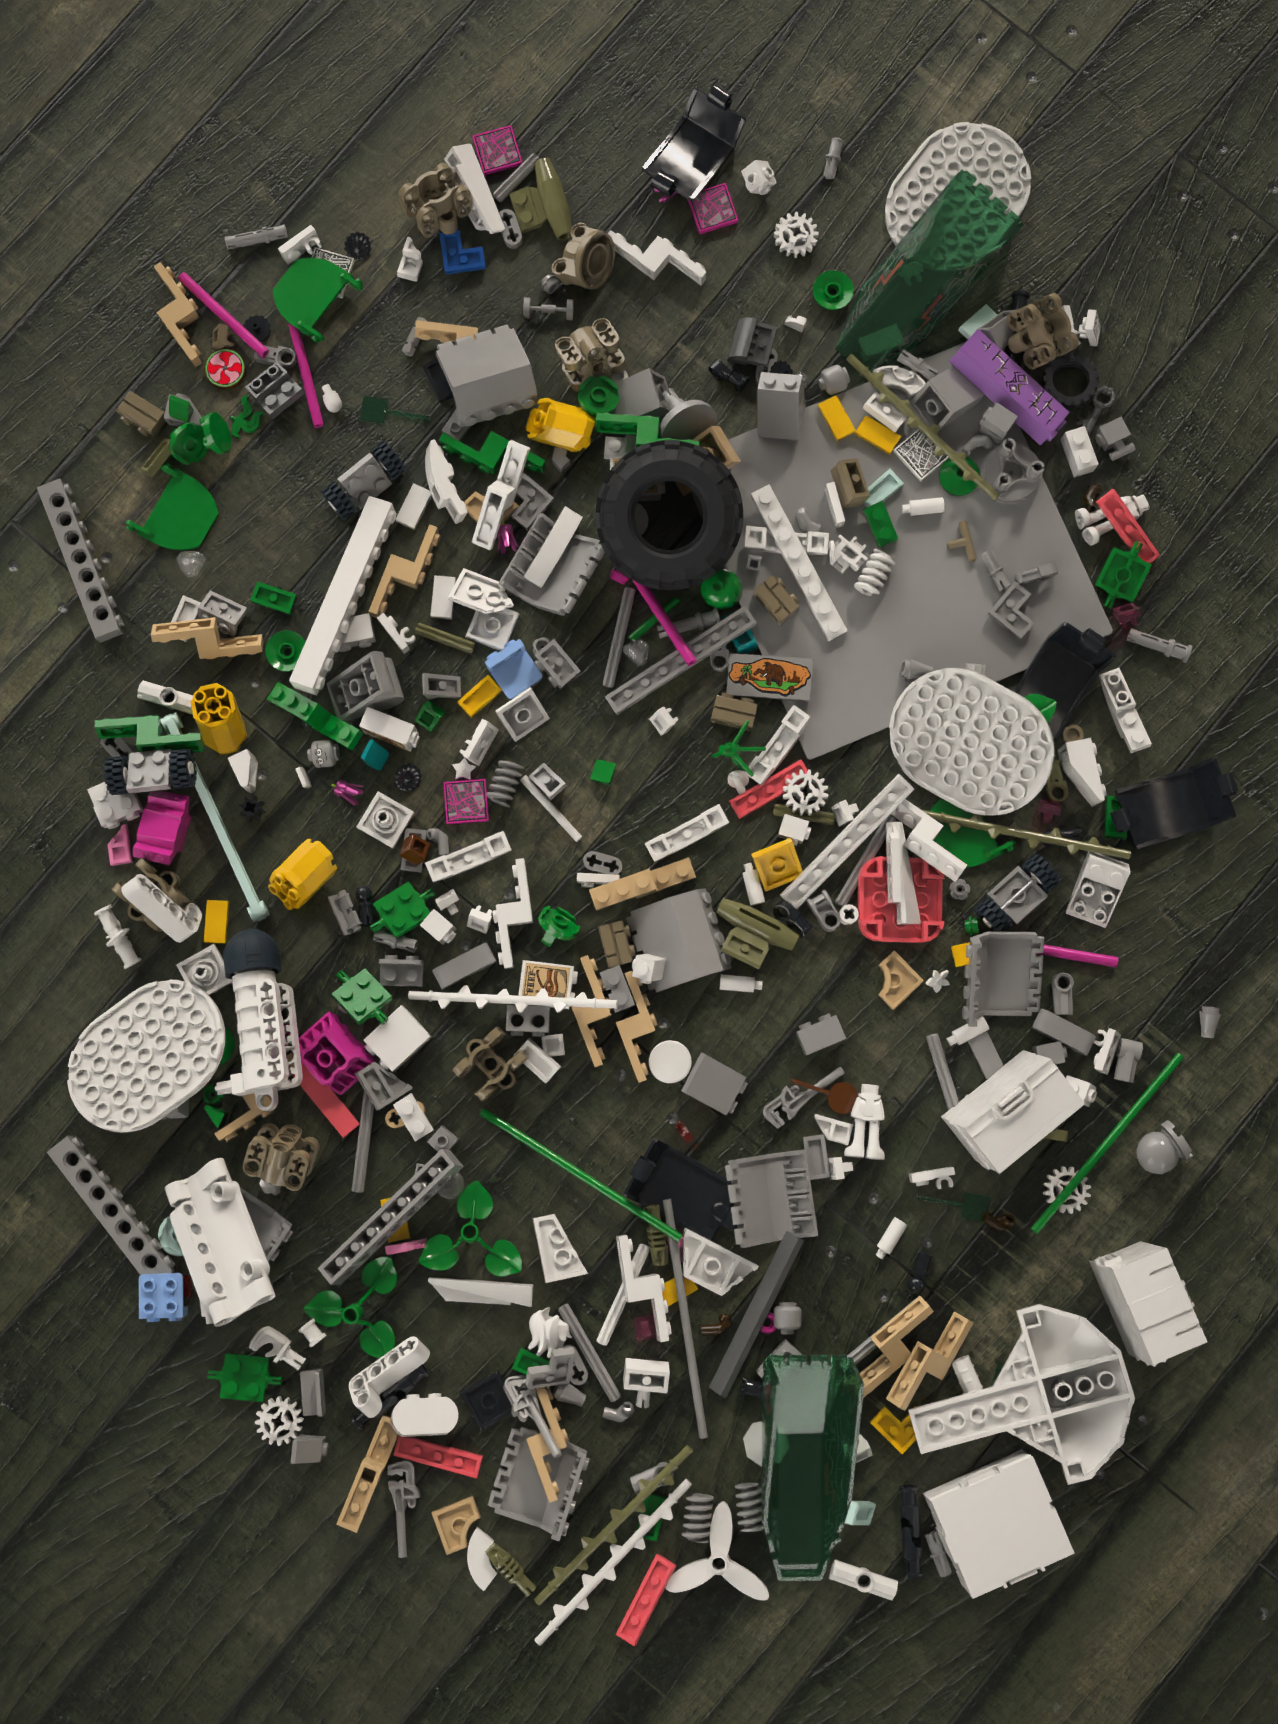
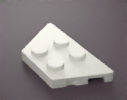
M687 1228L684 1229L683 1276L722 1296L733 1285H737L744 1280L743 1278L758 1269L759 1266Z

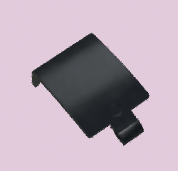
M717 84L713 86L709 95L698 88L692 91L683 116L642 168L643 172L654 178L651 184L652 187L668 197L677 192L690 201H694L705 189L733 152L746 122V117L730 108L733 101L732 93Z
M1067 622L1062 623L1048 635L1013 691L1022 697L1029 694H1040L1056 701L1055 713L1048 722L1054 740L1061 736L1097 675L1108 667L1117 656L1103 646L1105 642L1104 637L1090 628L1081 632Z
M1213 757L1191 767L1115 790L1120 809L1111 812L1110 815L1116 833L1128 830L1134 849L1138 850L1235 818L1236 813L1230 796L1237 794L1236 792L1239 790L1233 773L1222 775L1217 759Z
M654 1138L645 1155H640L631 1170L630 1175L632 1178L623 1196L645 1207L659 1205L660 1215L665 1217L663 1200L671 1199L675 1224L684 1229L687 1228L710 1241L713 1240L720 1225L734 1232V1229L738 1228V1226L733 1225L731 1207L734 1206L730 1203L728 1185H732L731 1181H727V1178Z

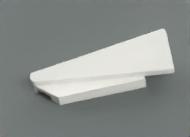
M472 145L453 146L444 160L454 172L455 186L464 184L471 192L473 207L468 216L475 229L480 231L487 230L490 234L504 231V224Z
M886 822L888 903H896L897 925L920 924L921 920L908 850L903 846L906 841L903 823Z
M437 1277L428 1278V1282L433 1285L445 1301L502 1305L515 1303L532 1307L533 1284Z

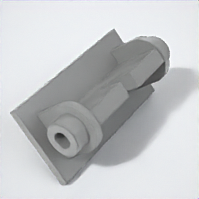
M346 890L328 897L344 936L359 932L362 929V922H360L356 911H352L353 904L349 897L350 894L346 893Z

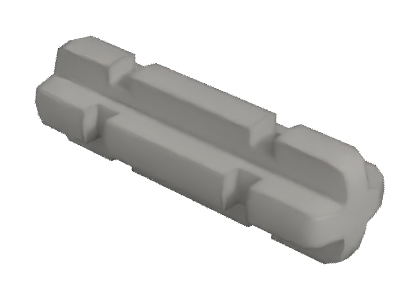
M418 317V318L416 319V320H419V321H427V320H425L424 318H421V317ZM414 326L406 340L407 344H404L402 352L407 356H413L416 350L414 347H417L421 340L419 337H414Z

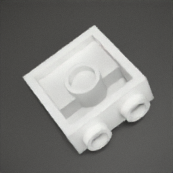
M105 782L87 789L94 804L93 808L98 820L104 828H116L120 825L121 821L136 819L140 816L139 813L144 811L137 793L111 795L106 788L107 784Z

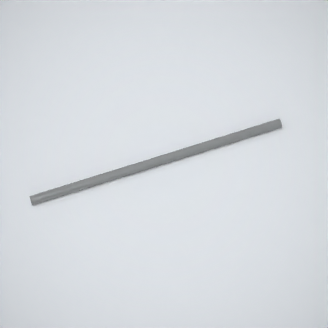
M671 1199L663 1200L666 1224L676 1230ZM668 1236L699 1438L704 1439L708 1437L679 1247L678 1242Z

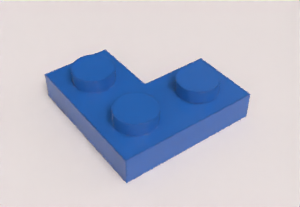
M460 230L449 235L439 233L446 275L486 269L483 247L462 249Z

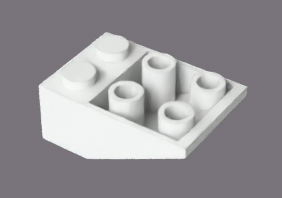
M1091 738L1065 743L1058 749L1059 759L1062 760V771L1091 807L1098 805L1105 800L1106 788L1100 781L1102 771L1100 764L1096 763L1097 748L1095 743H1092Z
M1088 851L1066 909V914L1106 928L1130 875L1129 864Z

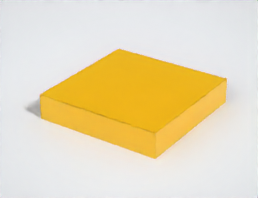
M791 838L751 854L765 892L795 880L803 872Z

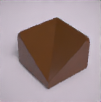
M411 834L404 840L399 856L414 865H419L425 861L430 843L415 834Z

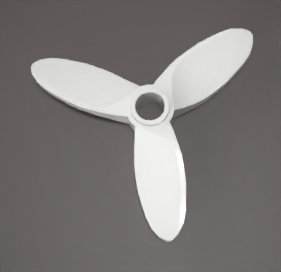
M725 1501L717 1505L712 1517L710 1557L695 1560L678 1569L672 1574L666 1590L674 1593L687 1591L705 1583L716 1574L723 1576L742 1593L757 1600H767L769 1592L764 1583L751 1571L731 1560L728 1555L732 1540L733 1524L730 1507ZM715 1558H722L725 1565L717 1567L713 1560Z

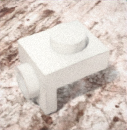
M1067 1075V1081L1084 1101V1105L1089 1107L1096 1098V1087L1091 1083Z

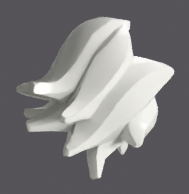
M550 1307L537 1311L531 1316L529 1321L532 1341L528 1347L529 1350L538 1345L539 1349L536 1355L540 1356L548 1349V1358L551 1357L553 1349L563 1348L566 1337L572 1338L567 1323L559 1319L558 1315L554 1317L549 1316Z

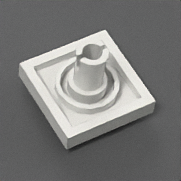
M378 791L358 823L357 828L394 849L415 812Z
M215 944L176 964L186 983L200 988L209 996L233 983L232 979L225 977L224 960Z

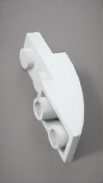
M435 439L431 440L426 449L425 470L429 489L438 509L446 507L453 521L457 524L465 518L467 507L460 500L455 485L451 483L454 476L452 465L444 457L441 446L436 443Z
M1120 668L1100 674L1099 678L1112 718L1120 737L1124 738L1130 753L1150 747L1152 743L1135 709L1136 703Z

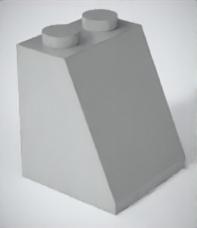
M953 366L929 379L910 403L928 426L938 424L940 426L938 432H940L978 405L986 395Z
M650 368L615 383L618 387L619 403L613 414L664 418L670 411V406L662 397L665 390L670 395L665 376Z
M761 372L757 389L758 437L799 440L806 408L803 376Z
M701 1052L681 1092L727 1115L728 1112L733 1113L738 1103L735 1101L738 1093L743 1094L748 1083L745 1082L746 1077Z

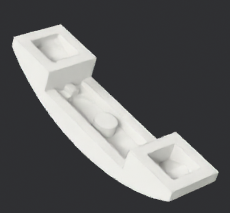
M566 506L563 508L541 549L525 573V579L542 588L583 518Z
M746 526L745 548L781 554L766 527ZM808 531V533H796L807 555L828 554L829 533Z
M793 705L781 721L782 725L766 745V750L762 751L759 756H756L748 766L754 773V776L751 777L747 772L746 774L762 785L792 749L811 716Z
M720 804L675 829L646 842L645 845L654 862L708 836L728 824L729 821Z
M501 831L466 848L428 861L425 865L434 883L489 862L510 852L511 848L504 831Z

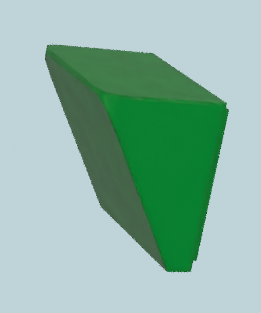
M170 395L169 415L183 422H189L194 410L190 402Z
M428 701L423 704L414 721L429 732H432L446 712L433 702Z
M596 759L590 779L610 786L616 764Z
M211 1104L205 1105L204 1109L215 1126L222 1128L228 1112Z

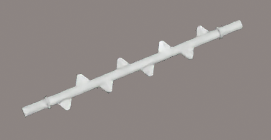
M464 985L458 993L433 992L431 990L429 992L409 991L408 998L411 1000L438 1001L441 1009H445L451 1001L476 1002L478 1009H482L487 1003L515 1004L519 1013H522L528 1005L554 1006L556 1012H561L566 1006L589 1007L593 1009H617L618 1007L617 1000L587 999L584 992H581L576 998L549 997L545 989H541L536 996L509 995L507 989H503L498 995L471 994L468 985Z
M685 1479L672 1494H669V1497L651 1516L645 1514L638 1516L641 1527L623 1546L610 1545L612 1557L594 1576L585 1573L581 1576L584 1587L566 1606L558 1604L553 1606L556 1617L552 1621L550 1620L546 1628L534 1639L539 1646L554 1631L558 1630V1627L576 1608L583 1610L589 1608L586 1597L604 1578L612 1581L616 1579L614 1567L633 1547L641 1550L646 1547L643 1536L660 1518L670 1521L673 1519L671 1507L678 1502L677 1500L692 1485L688 1479Z

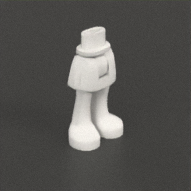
M1144 495L1120 497L1135 520L1142 516L1144 511L1150 509ZM1080 508L1075 511L1076 523L1080 530L1084 529L1082 532L1083 538L1090 546L1097 544L1102 534L1114 529L1109 521L1097 526L1088 527L1106 516L1101 509L1089 513L1085 508Z
M862 1084L861 1093H858L859 1097L856 1098L851 1112V1117L855 1118L854 1139L852 1145L845 1148L844 1156L864 1158L866 1121H870L865 1158L885 1159L884 1151L879 1145L880 1121L885 1119L883 1104L880 1099L881 1095H878V1085Z

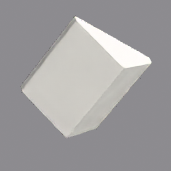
M531 687L496 710L497 717L515 742L550 719Z

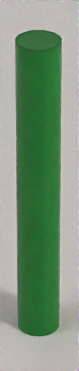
M673 597L662 608L667 614L680 601ZM653 614L628 636L630 641L635 642L658 622L656 616Z

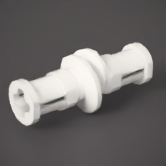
M110 904L96 911L94 915L98 916L105 933L108 934L106 939L110 940L106 944L107 947L114 945L116 953L119 954L124 963V969H127L140 962L141 958L137 957L132 948L133 945L125 935L130 929L121 928V924L111 910L112 905Z

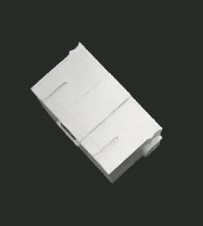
M1022 1050L969 1095L967 1094L965 1098L942 1115L941 1118L982 1167L988 1170L992 1169L1000 1174L1085 1103L1050 1058Z
M1140 1241L1102 1257L1099 1256L1093 1261L1089 1260L1128 1354L1135 1357L1137 1361L1141 1360L1147 1366L1152 1365L1155 1367L1160 1362H1166L1168 1358L1207 1343L1193 1309L1195 1305L1190 1299L1184 1280H1181L1167 1248Z
M1023 1450L1012 1453L923 1493L927 1505L931 1509V1514L936 1524L935 1529L942 1546L957 1570L956 1573L961 1585L970 1594L972 1599L1001 1586L1007 1588L1006 1583L1009 1582L1012 1585L1038 1573L1037 1569L1043 1572L1045 1571V1566L1075 1554L1055 1507L1050 1504L1052 1499L1033 1456Z

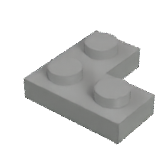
M523 472L516 493L523 500V503L511 517L528 531L538 514H543L554 501V497Z
M1015 581L988 613L990 617L1019 640L1034 624L1033 621L1019 611V608L1030 597L1031 593Z
M573 1347L553 1349L549 1365L528 1367L525 1382L527 1389L569 1384L575 1357Z

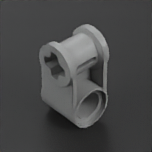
M823 890L822 894L806 900L811 912L825 931L833 932L839 927L841 923L840 915L826 890ZM828 916L834 917L836 925L828 926L825 923V918Z

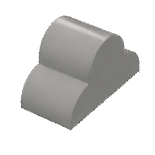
M380 651L368 653L326 683L336 716L344 722L362 717L367 707L382 711L402 703L405 699L392 659L385 658L383 652Z

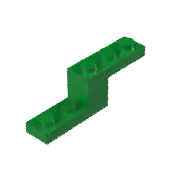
M610 413L596 414V432L637 435L636 448L656 441L677 440L658 438L659 417ZM691 439L679 440L699 446V441Z
M491 431L478 452L445 433H442L439 439L443 451L451 455L455 453L460 456L459 458L467 464L473 463L478 466L477 468L485 474L490 472L495 475L504 459L509 440ZM529 452L526 468L535 473L537 471L543 473L546 468V460Z
M279 682L276 683L267 697V700L298 717L312 729L353 751L364 734L359 729L330 714L318 703Z
M159 715L95 720V730L99 739L136 737V746L139 752L171 749L172 751L190 749L192 753L204 752V742L201 733L168 734L163 736V726Z

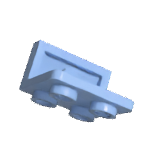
M520 639L509 641L504 645L505 649L499 653L497 651L491 653L487 657V661H485L487 669L508 699L515 698L539 682L543 677L526 652L525 646Z
M181 1273L142 1274L139 1276V1319H147V1322H158L160 1318H168V1321H181L182 1317L188 1315V1306H183V1275Z

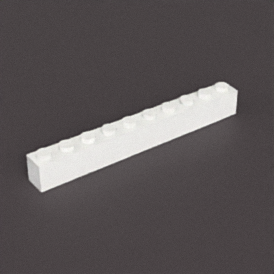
M371 496L368 497L289 679L295 689L316 696L319 690L323 689L326 673L333 666L335 652L340 650L341 638L348 631L349 618L357 610L359 596L361 597L364 594L365 582L372 575L374 561L378 560L381 553L380 547L388 537L389 526L396 519V512L392 503Z

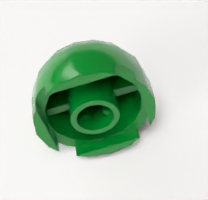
M721 568L711 578L701 582L700 592L708 606L717 608V610H728L739 602L743 586L739 577L734 572Z

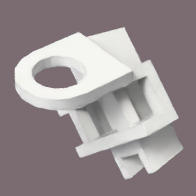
M840 534L835 543L833 540L829 542L830 564L841 574L849 567L857 571L868 559L862 554L867 546L865 544L863 546L856 541V536L849 542Z

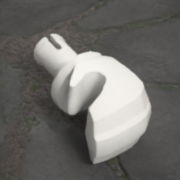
M270 1326L261 1328L249 1345L250 1349L257 1351L262 1345L272 1343L273 1349L267 1352L265 1357L277 1355L273 1362L277 1364L279 1360H284L297 1371L306 1360V1358L290 1349L292 1341Z

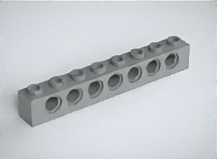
M60 478L37 487L95 639L101 643L124 634L121 628L124 626L122 618L119 614L116 615L114 610L117 607L115 600L107 592V589H109L108 582L100 574V570H102L98 558L94 559L92 553L95 551L91 540L86 538L87 528L84 522L79 520L78 514H80V510L76 502H72L70 497L73 495L71 487ZM60 500H64V504L61 507H56ZM72 519L68 526H64L65 520ZM79 537V541L75 545H71L72 539ZM86 556L85 562L78 564L79 558ZM88 575H93L94 577L91 582H85ZM101 593L100 599L93 601V596ZM108 612V617L105 620H100L101 614Z
M77 1136L65 1137L47 1152L140 1275L174 1273L177 1271L174 1268L175 1263L172 1258L163 1254L159 1241L150 1237L147 1233L149 1229L146 1224L137 1220L134 1216L136 1215L135 1210L131 1205L124 1203L121 1199L123 1198L122 1193L116 1187L113 1188L111 1186L109 1176L103 1170L100 1171L98 1169L96 1159L90 1153L87 1154L84 1151V1144ZM74 1153L79 1158L76 1165H73L70 1160ZM87 1170L92 1175V1178L89 1182H86L83 1178V1175ZM99 1187L105 1191L102 1199H99L96 1195ZM112 1204L118 1208L116 1216H112L109 1212ZM125 1221L131 1225L129 1233H125L122 1229ZM138 1238L144 1242L142 1250H138L135 1246ZM151 1255L157 1259L155 1267L150 1266L148 1263Z
M441 1149L344 1242L318 1270L330 1285H341L464 1166L451 1150Z

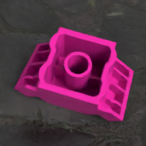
M161 790L150 791L148 803L144 808L138 828L137 842L133 846V857L170 865L176 853H182L192 818L188 813L189 796Z
M330 1011L299 1037L301 1062L322 1086L327 1084L332 1091L340 1095L358 1081L355 1073L375 1062L374 1056L366 1052L365 1045L361 1044L354 1037L347 1025L340 1023L338 1015Z

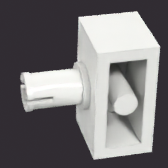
M625 1359L624 1389L638 1390L635 1404L637 1407L642 1408V1401L644 1408L650 1406L651 1392H668L669 1362Z

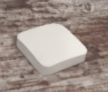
M303 767L296 768L303 788L308 789L312 787Z

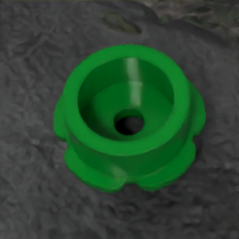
M969 916V920H965V931L970 933L971 937L979 934V919Z
M216 1084L206 1086L203 1090V1099L207 1104L217 1105L224 1097V1094L217 1095V1091H215Z

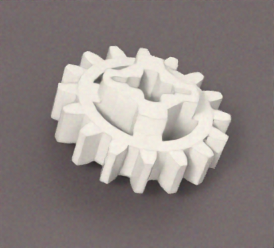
M795 212L794 217L788 213L786 220L781 217L780 224L775 226V245H781L779 251L783 252L786 250V256L794 253V258H797L798 253H801L804 257L806 250L811 253L812 246L817 244L816 239L819 233L816 232L817 224L811 225L813 219L809 218L806 220L805 213L801 217L798 216V212Z
M801 769L798 776L793 772L791 774L792 780L786 779L785 783L788 786H783L782 791L787 793L783 795V799L789 800L786 806L792 805L793 813L798 809L801 816L804 811L811 815L813 809L819 812L820 808L818 805L824 807L825 801L822 799L828 798V794L824 793L828 790V786L822 785L825 779L819 780V773H815L813 776L811 775V770L804 774ZM803 780V783H801L800 785L795 784L796 782ZM811 782H813L818 787V789L815 788ZM807 785L808 795L804 800L802 791L803 789H805V786ZM792 796L796 797L799 803H797ZM817 799L815 803L807 805L809 801Z
M1062 1166L1061 1172L1054 1169V1176H1046L1050 1180L1049 1183H1043L1045 1187H1048V1190L1043 1192V1194L1049 1195V1198L1046 1200L1047 1203H1052L1063 1190L1061 1185L1066 1186L1076 1175L1074 1167H1069L1067 1171L1066 1167ZM1065 1175L1071 1176L1066 1181H1062L1059 1179L1060 1177ZM1087 1177L1079 1184L1080 1193H1078L1076 1187L1072 1192L1073 1195L1067 1198L1075 1202L1062 1204L1059 1208L1061 1213H1064L1067 1209L1068 1213L1072 1214L1073 1208L1080 1211V1204L1087 1205L1084 1198L1091 1197L1089 1193H1086V1190L1091 1188L1090 1185H1085V1182L1088 1180ZM1053 1187H1056V1196H1054Z
M278 1396L276 1402L270 1398L268 1400L269 1406L263 1403L261 1408L264 1411L256 1413L260 1417V1419L255 1421V1424L260 1425L257 1433H264L261 1438L262 1440L267 1437L270 1438V1445L275 1440L278 1446L282 1444L283 1440L288 1444L291 1442L290 1436L294 1439L298 1436L295 1430H302V1426L298 1425V1423L304 1420V1418L298 1417L302 1409H295L297 1402L289 1404V1397L282 1401L281 1396ZM280 1406L277 1412H269L271 1408ZM288 1411L291 1412L293 1419H290ZM281 1415V1421L284 1423L277 1428L278 1421L275 1419ZM266 1423L269 1424L271 1429L270 1431L268 1430ZM283 1429L290 1430V1432L285 1435H279V1433Z

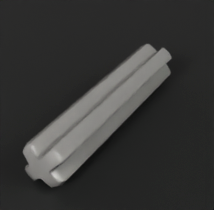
M535 153L531 154L493 192L494 198L498 202H502L535 169L534 164L540 158Z

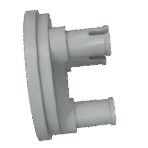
M672 388L668 389L671 395L666 390L663 392L662 397L670 406V411L664 418H659V438L692 440L709 427L716 426V413L708 403L701 400H688L684 402Z
M1008 438V440L1005 439L1002 444L993 448L985 456L981 464L980 476L983 479L985 478L986 482L1000 494L995 501L1015 505L1029 500L1037 492L1042 482L1045 465L1042 461H1039L1035 453L1029 448L1016 444L1012 438Z

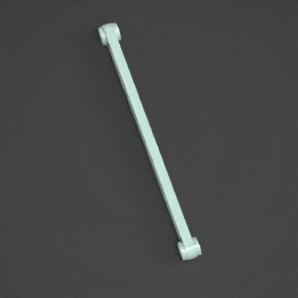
M176 712L160 719L167 734H183L181 731L183 724ZM196 764L195 770L197 775L195 776L197 780L195 781V788L250 905L247 907L248 913L253 922H259L269 916L270 913L264 901H259Z

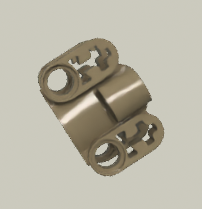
M440 163L433 171L422 174L417 178L415 184H404L398 192L402 211L409 218L416 216L418 230L425 238L435 235L438 229L447 235L455 233L458 230L457 216L460 218L466 217L473 207L470 190L464 184L455 186L454 172L447 163Z
M1056 293L1040 298L1007 316L1009 328L1016 331L1015 334L1009 337L1008 346L1013 353L1025 351L1023 360L1029 369H1035L1047 364L1058 356L1076 349L1079 345L1078 337L1075 333L1071 332L1070 319L1066 312L1061 309L1062 300ZM1049 299L1053 301L1054 308L1050 306ZM1020 317L1022 321L1017 322L1016 318ZM1066 338L1070 340V347L1066 343ZM1037 355L1038 359L1034 360L1033 357Z
M605 318L597 319L592 326L579 328L569 337H561L555 342L557 354L563 362L562 370L564 376L574 391L578 392L582 382L590 376L601 377L602 375L612 380L611 373L619 374L626 369L627 365L624 355L619 349L621 346L619 336L610 321ZM602 326L607 327L605 331H597ZM563 345H570L566 350L560 349ZM615 358L618 364L613 363L612 359ZM579 376L582 382L577 381L576 377Z
M141 858L135 864L146 875L145 877L150 879L154 885L182 909L191 902L178 890L180 886L178 875L171 871L160 873L155 866L144 858ZM168 876L173 877V883L170 886L165 881ZM119 881L112 890L122 900L130 904L127 911L129 917L138 922L145 921L151 928L161 933L163 931L124 897L121 889L125 883ZM135 910L142 913V915L140 917H136Z
M500 1027L494 1028L483 1040H471L466 1047L469 1057L461 1060L452 1070L459 1078H463L477 1065L488 1076L490 1080H487V1083L475 1093L482 1102L497 1090L496 1084L502 1089L512 1088L517 1082V1076L514 1071L529 1058L522 1050H519L507 1063L493 1049L506 1036ZM476 1042L480 1043L481 1045L472 1052V1045ZM489 1058H494L497 1061V1067L494 1070L488 1069L486 1065ZM507 1074H510L512 1082L509 1085H504L501 1081L505 1079Z
M266 1123L248 1145L243 1162V1171L250 1177L257 1176L269 1184L286 1186L291 1191H297L303 1186L306 1177L314 1169L320 1149L319 1142L313 1137L302 1139V1130L295 1125H285L279 1130L276 1125ZM267 1130L270 1131V1135H271V1137L269 1138V1140L266 1138V1136H267L266 1131H267ZM307 1144L311 1145L312 1150L310 1153L307 1152ZM250 1161L256 1162L259 1165V1169L252 1170L248 1163ZM303 1162L299 1168L298 1163ZM289 1176H297L300 1179V1183H291Z

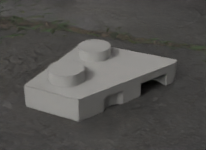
M376 1062L355 1073L376 1110H380L412 1089L411 1085L405 1084L396 1078V1075L385 1071Z

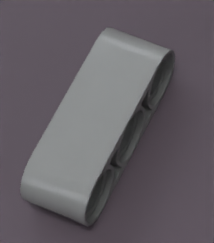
M486 942L438 966L432 972L443 990L494 964L496 959Z
M1040 1009L1031 1027L1056 1042L1061 1041L1062 1045L1084 1056L1088 1055L1096 1039V1036L1045 1009Z

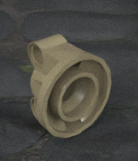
M577 223L570 232L573 239L567 243L563 258L557 259L552 264V272L564 285L573 284L590 290L598 289L606 282L613 269L615 245L611 236L606 232L589 228L584 223Z

